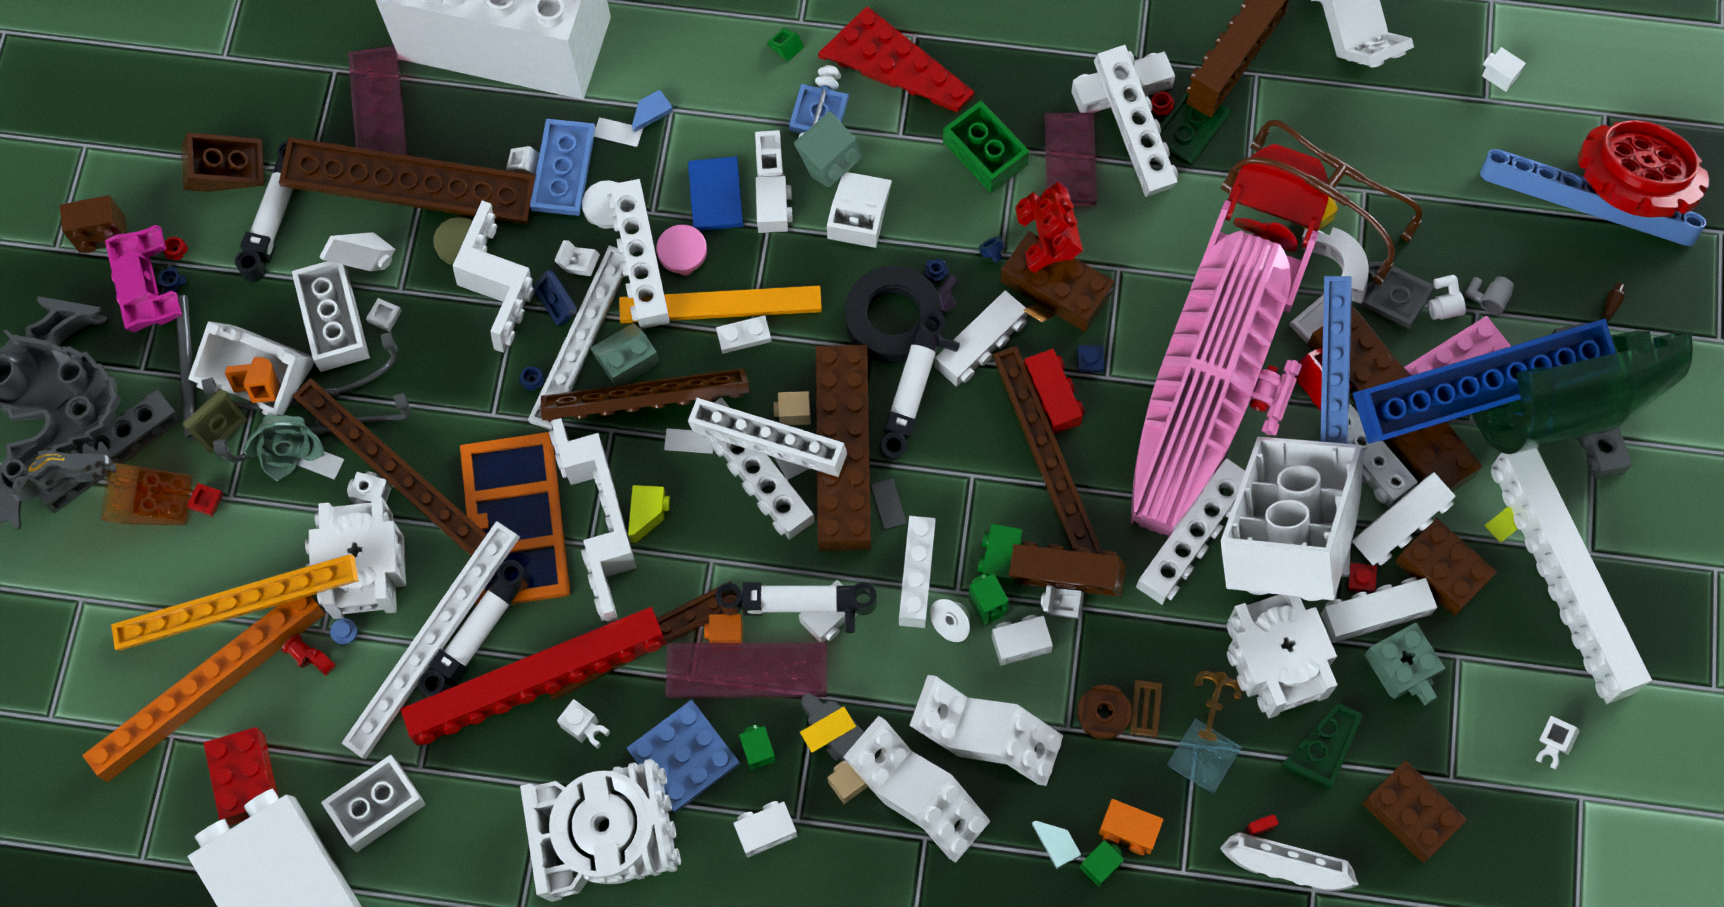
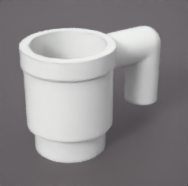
M1449 275L1434 279L1433 282L1436 289L1448 286L1449 293L1436 296L1435 299L1428 301V310L1433 320H1443L1465 315V301L1459 291L1458 278L1455 275Z

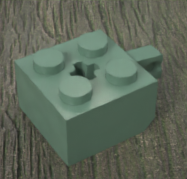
M1417 623L1371 646L1364 655L1393 699L1410 692L1412 696L1417 694L1425 706L1437 698L1431 687L1434 684L1432 679L1440 675L1445 667ZM1401 658H1402L1403 660H1407L1408 663H1407V662L1402 663V662H1401Z

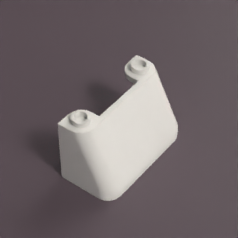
M208 321L188 379L197 382L196 387L203 389L202 380L213 377L218 389H223L251 401L247 391L233 392L225 375V370L227 366L251 364L254 357L266 358L271 362L281 387L276 401L258 402L257 404H259V408L263 409L262 414L278 416L284 415L293 400L292 395L303 384L313 367L314 361L311 355L243 328Z

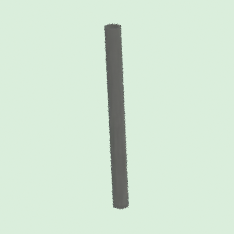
M179 295L178 300L182 316L177 318L183 418L185 422L196 412L194 381L188 379L193 367L188 296ZM184 427L185 438L195 439L193 435Z

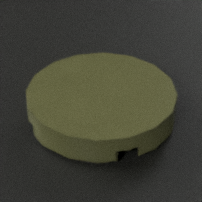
M462 217L450 218L436 229L433 238L434 248L441 260L450 265L454 264L472 224V220Z

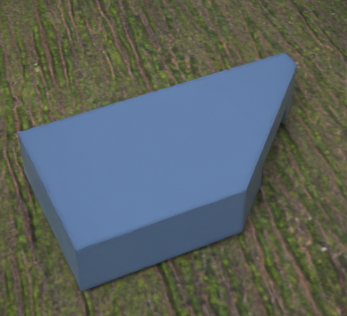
M661 90L639 100L632 123L634 133L673 112V107Z

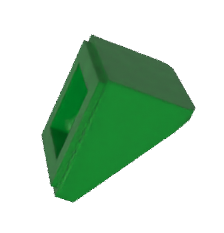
M782 28L767 42L768 46L786 61H790L804 48L799 35L786 28Z

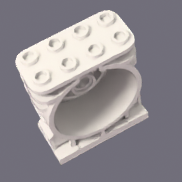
M648 759L643 764L631 763L625 768L620 766L614 767L612 771L587 773L573 780L566 787L557 781L536 786L531 783L520 786L536 894L554 902L562 900L564 896L580 893L587 881L601 884H620L635 878L638 880L644 879L648 875H661V872L677 871V865H681V857L678 848L675 849L673 838H676V829L674 822H670L668 811L672 810L669 795H665L664 785L667 784V776L664 768L660 769L658 763ZM610 786H614V790L624 794L631 801L636 811L637 830L629 846L628 844L632 840L635 831V817L630 806L624 800L611 794ZM605 819H609L608 829L600 832V823ZM571 820L575 841L581 849L594 856L596 871H592L591 859L581 855L570 840L569 829ZM628 846V848L624 851L625 863H623L621 851ZM555 852L565 864L557 866Z

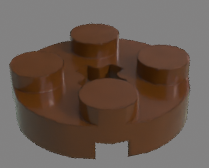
M1102 684L1093 687L1081 697L1077 716L1085 733L1094 738L1106 740L1120 736L1128 727L1132 717V707L1130 701L1127 700L1120 689L1112 685ZM1103 705L1108 706V711L1112 712V716L1108 715L1106 719L1101 718V715L1097 713V710H1101Z

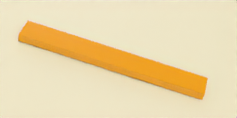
M820 286L664 294L670 321L822 312ZM646 296L641 301L648 302L652 297ZM619 297L620 323H638V321H633L630 306H635L634 299Z

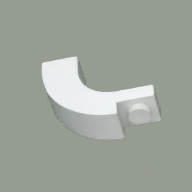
M1333 227L1330 235L1318 230L1319 234L1312 253L1333 259L1342 269L1343 273L1341 276L1352 277V301L1362 304L1367 290L1369 272L1368 260L1363 248L1351 235ZM1305 229L1303 233L1302 244L1308 229Z

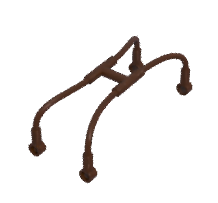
M1270 120L1265 123L1252 142L1251 149L1256 152L1261 150L1270 132V127L1277 126L1289 133L1306 148L1321 157L1322 161L1328 163V165L1336 170L1325 183L1312 174L1308 175L1285 163L1269 158L1249 157L1240 160L1230 169L1220 189L1229 194L1240 168L1244 165L1252 163L1266 164L1305 180V183L1343 206L1347 205L1365 218L1380 233L1387 245L1388 258L1384 260L1372 279L1373 282L1381 286L1393 266L1395 250L1392 240L1386 230L1373 216L1349 200L1350 197L1341 193L1335 187L1345 174L1359 183L1362 182L1410 205L1415 210L1416 216L1412 217L1400 236L1401 239L1408 243L1422 222L1421 207L1411 198L1365 177V174L1327 151L1323 152L1287 124L1279 120Z

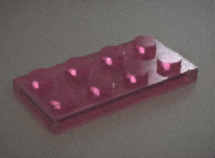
M1045 113L1046 189L1059 182L1068 189L1070 200L1074 206H1096L1094 113Z

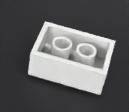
M389 755L321 802L348 845L356 852L426 805L398 761L392 755Z

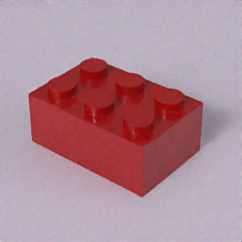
M254 727L203 742L219 820L225 819L228 826L243 822L250 817L244 808V805L270 789H274L278 796L266 737L260 729Z

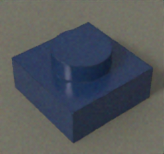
M1078 345V373H1103V345Z

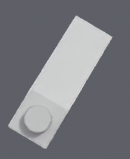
M374 232L330 236L320 258L325 261L367 271L385 270L390 265L395 248Z

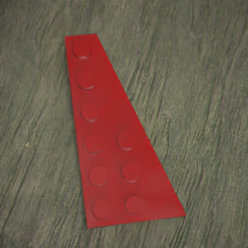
M868 6L818 52V58L825 61L829 59L838 63L840 67L852 68L861 72L863 76L894 88L900 87L908 90L909 94L914 96L918 94L930 99L932 103L955 112H959L975 94L972 89Z

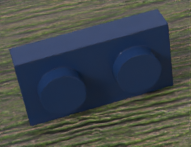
M553 270L545 271L533 288L556 325H565L577 311V308Z

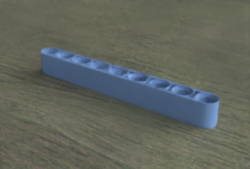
M1492 149L1488 152L1480 170L1481 177L1488 182L1686 246H1693L1706 225L1704 217L1692 211L1686 214L1675 212L1672 217L1655 218L1640 217L1623 212L1604 201L1583 176L1498 149Z

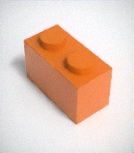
M1111 799L1098 834L1102 835L1103 840L1108 843L1113 842L1115 845H1118L1120 842L1129 846V850L1139 855L1150 854L1161 828L1163 818Z

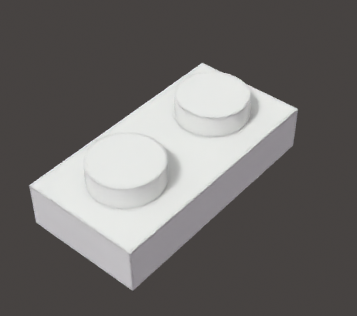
M765 316L716 327L722 354L772 342Z

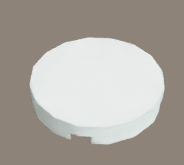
M610 180L600 181L590 186L585 192L582 199V209L585 217L591 224L593 223L603 229L614 228L612 217L616 216L615 209L610 210L607 195L612 194L610 185L617 182ZM628 207L623 211L630 212L632 208Z

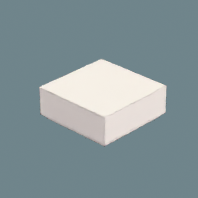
M378 298L366 320L368 323L390 332L402 310L400 307Z

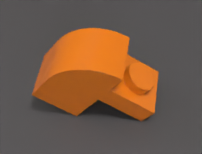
M254 357L251 364L227 366L225 370V375L233 392L247 391L252 403L276 401L281 383L268 359Z

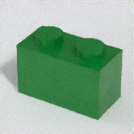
M991 524L990 532H984L982 547L987 549L985 557L980 556L977 571L982 572V575L986 574V576L994 573L999 584L1012 586L1013 579L1009 576L1013 544L1020 545L1023 529Z
M994 573L989 576L983 574L976 577L972 581L973 584L970 585L968 600L984 627L1007 615L1009 600Z

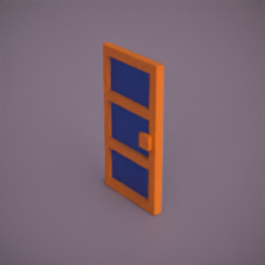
M549 432L460 445L467 517L486 534H488L497 521L520 536L503 562L507 560L518 561L529 571L531 580L529 586L525 590L520 591L511 604L571 595L555 451ZM519 571L511 574L510 581L517 578ZM491 582L487 584V586L484 588L478 599L475 601L476 606L482 599L484 594L487 592L489 587L492 585Z

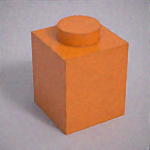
M725 614L709 615V623H704V638L709 639L711 647H743V620L741 614L732 616Z

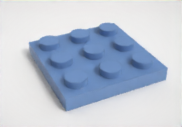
M692 700L627 747L628 752L637 764H643L645 760L652 759L655 763H658L660 769L664 768L667 776V784L664 785L665 795H669L674 813L678 812L740 765V762Z

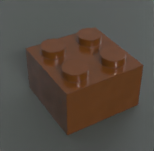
M110 195L59 205L62 232L79 253H91L96 249L106 248V239L117 234L127 233L126 217Z

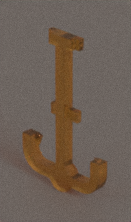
M1202 671L1197 675L1194 685L1198 687L1203 685L1202 679L1207 678L1213 680L1216 686L1212 701L1207 700L1206 706L1210 707L1205 731L1199 730L1198 736L1209 741H1216L1217 735L1212 734L1211 731L1216 709L1222 710L1223 707L1222 704L1218 703L1221 687L1225 684L1232 686L1235 689L1234 698L1238 700L1241 698L1242 690L1238 681L1228 678L1224 672L1212 673Z

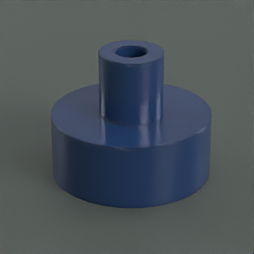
M1000 236L988 239L978 247L983 258L991 257L994 263L1003 259L1000 252L1005 248V244Z

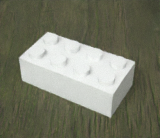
M326 261L292 271L313 361L320 372L369 359L370 356L346 266Z

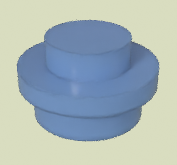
M346 618L337 620L331 626V638L340 645L351 643L357 636L355 623Z

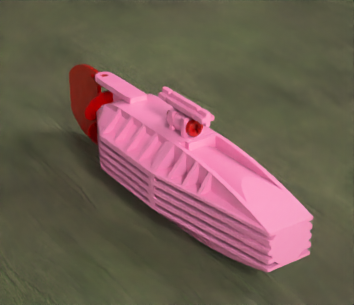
M1278 144L1269 145L1251 156L1273 159L1290 165L1308 175L1312 174L1325 183L1328 181L1326 171L1320 159ZM1252 163L1244 165L1235 179L1228 200H1225L1151 395L1135 466L1131 502V524L1136 522L1139 524V527H1145L1150 531L1170 537L1221 465L1249 403L1252 409L1259 412H1266L1269 409L1266 416L1268 420L1265 419L1261 431L1269 436L1277 435L1280 426L1278 422L1282 421L1297 380L1295 376L1299 375L1302 364H1299L1296 360H1287L1283 370L1285 374L1281 376L1277 374L1278 368L1269 365L1267 370L1261 369L1283 311L1290 312L1317 240L1318 229L1329 199L1328 196L1305 183V180L1290 172L1266 164ZM1238 203L1308 228L1301 246L1306 248L1302 261L1285 254L1284 250L1288 252L1297 251L1298 241L1295 235L1283 224L1277 222L1260 223L1251 219L1236 218L1233 221L1236 227L1256 234L1245 233L1240 230L1228 235L1221 232L1224 221L1230 222Z

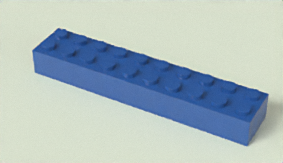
M1605 318L1354 392L1353 397L1367 443L1370 444L1620 370L1621 367Z

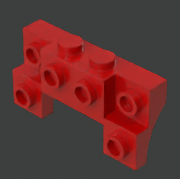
M1056 182L1051 188H1047L1040 197L1032 192L1026 198L1021 199L1017 206H1015L1017 219L1020 224L1025 227L1034 220L1036 222L1040 241L1031 245L1028 251L1025 252L1028 269L1034 273L1049 264L1072 260L1083 251L1077 228L1078 221L1073 212L1074 205L1070 200L1068 189L1059 182Z

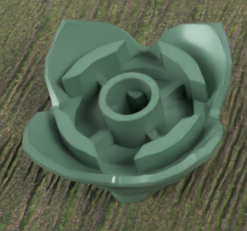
M266 415L256 432L250 436L243 447V451L247 456L252 458L259 456L261 467L265 473L277 482L296 469L299 459L314 461L324 456V449L319 438L306 427L304 419L299 416Z

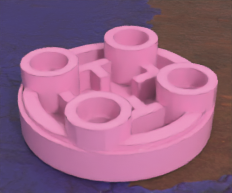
M676 225L668 228L661 234L657 242L656 250L660 263L667 270L683 276L690 275L692 271L700 267L707 255V245L704 236L699 230L689 225Z

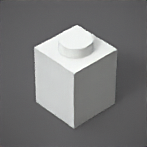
M1501 47L1496 54L1491 53L1485 60L1483 66L1486 68L1482 77L1507 92L1520 76L1526 63Z

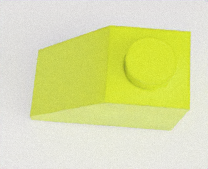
M633 485L628 537L631 543H637L664 520L665 511L670 509V496H666L664 487Z

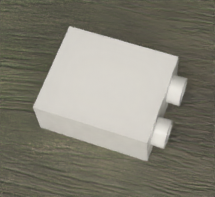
M274 789L258 795L245 804L244 808L250 817L230 829L225 819H222L199 832L195 839L201 848L188 855L189 860L218 907H362L297 799L290 795H285L279 799Z

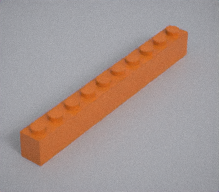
M312 596L278 605L82 756L98 777L109 782L282 649L283 644L288 643L286 640H290V636L292 637L296 633L301 634L326 615Z

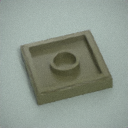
M220 389L182 424L201 446L211 454L214 451L213 441L226 440L248 418L223 389Z

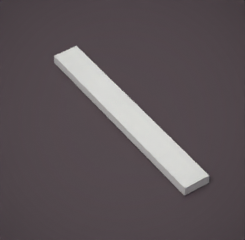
M608 246L528 418L529 423L553 430L551 422L542 420L541 396L571 392L624 277L621 261H625L624 253L619 254L618 248Z

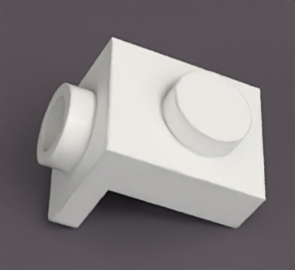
M563 240L555 262L568 274L591 276L600 254L595 249L577 248L570 241Z
M1047 585L1046 592H1043L1041 596V607L1050 616L1080 619L1084 593L1077 590L1058 589Z

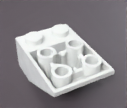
M846 172L841 177L832 202L827 223L828 239L876 248L892 180Z

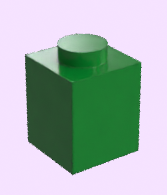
M753 725L743 730L744 733L739 734L750 770L776 762L765 726L759 728V725Z
M1104 840L1081 863L1079 868L1100 887L1122 865L1125 859L1121 857L1123 852L1113 842L1108 844Z

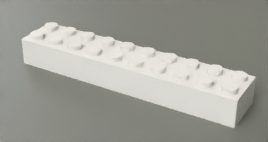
M1533 439L1504 449L1491 466L1492 478L1496 483H1499L1503 491V500L1512 509L1514 523L1519 530H1522L1526 538V548L1530 553H1533L1537 561V570L1542 577H1545L1548 583L1549 595L1553 601L1557 602L1560 608V617L1563 623L1568 625L1572 633L1571 638L1574 646L1580 649L1584 657L1585 669L1589 674H1592L1596 682L1595 688L1598 695L1604 698L1606 704L1636 694L1650 683L1652 679Z

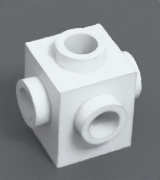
M367 471L366 474L357 472L355 478L351 479L348 484L347 493L354 504L371 503V498L382 497L387 502L392 488L387 480L382 479L376 473Z

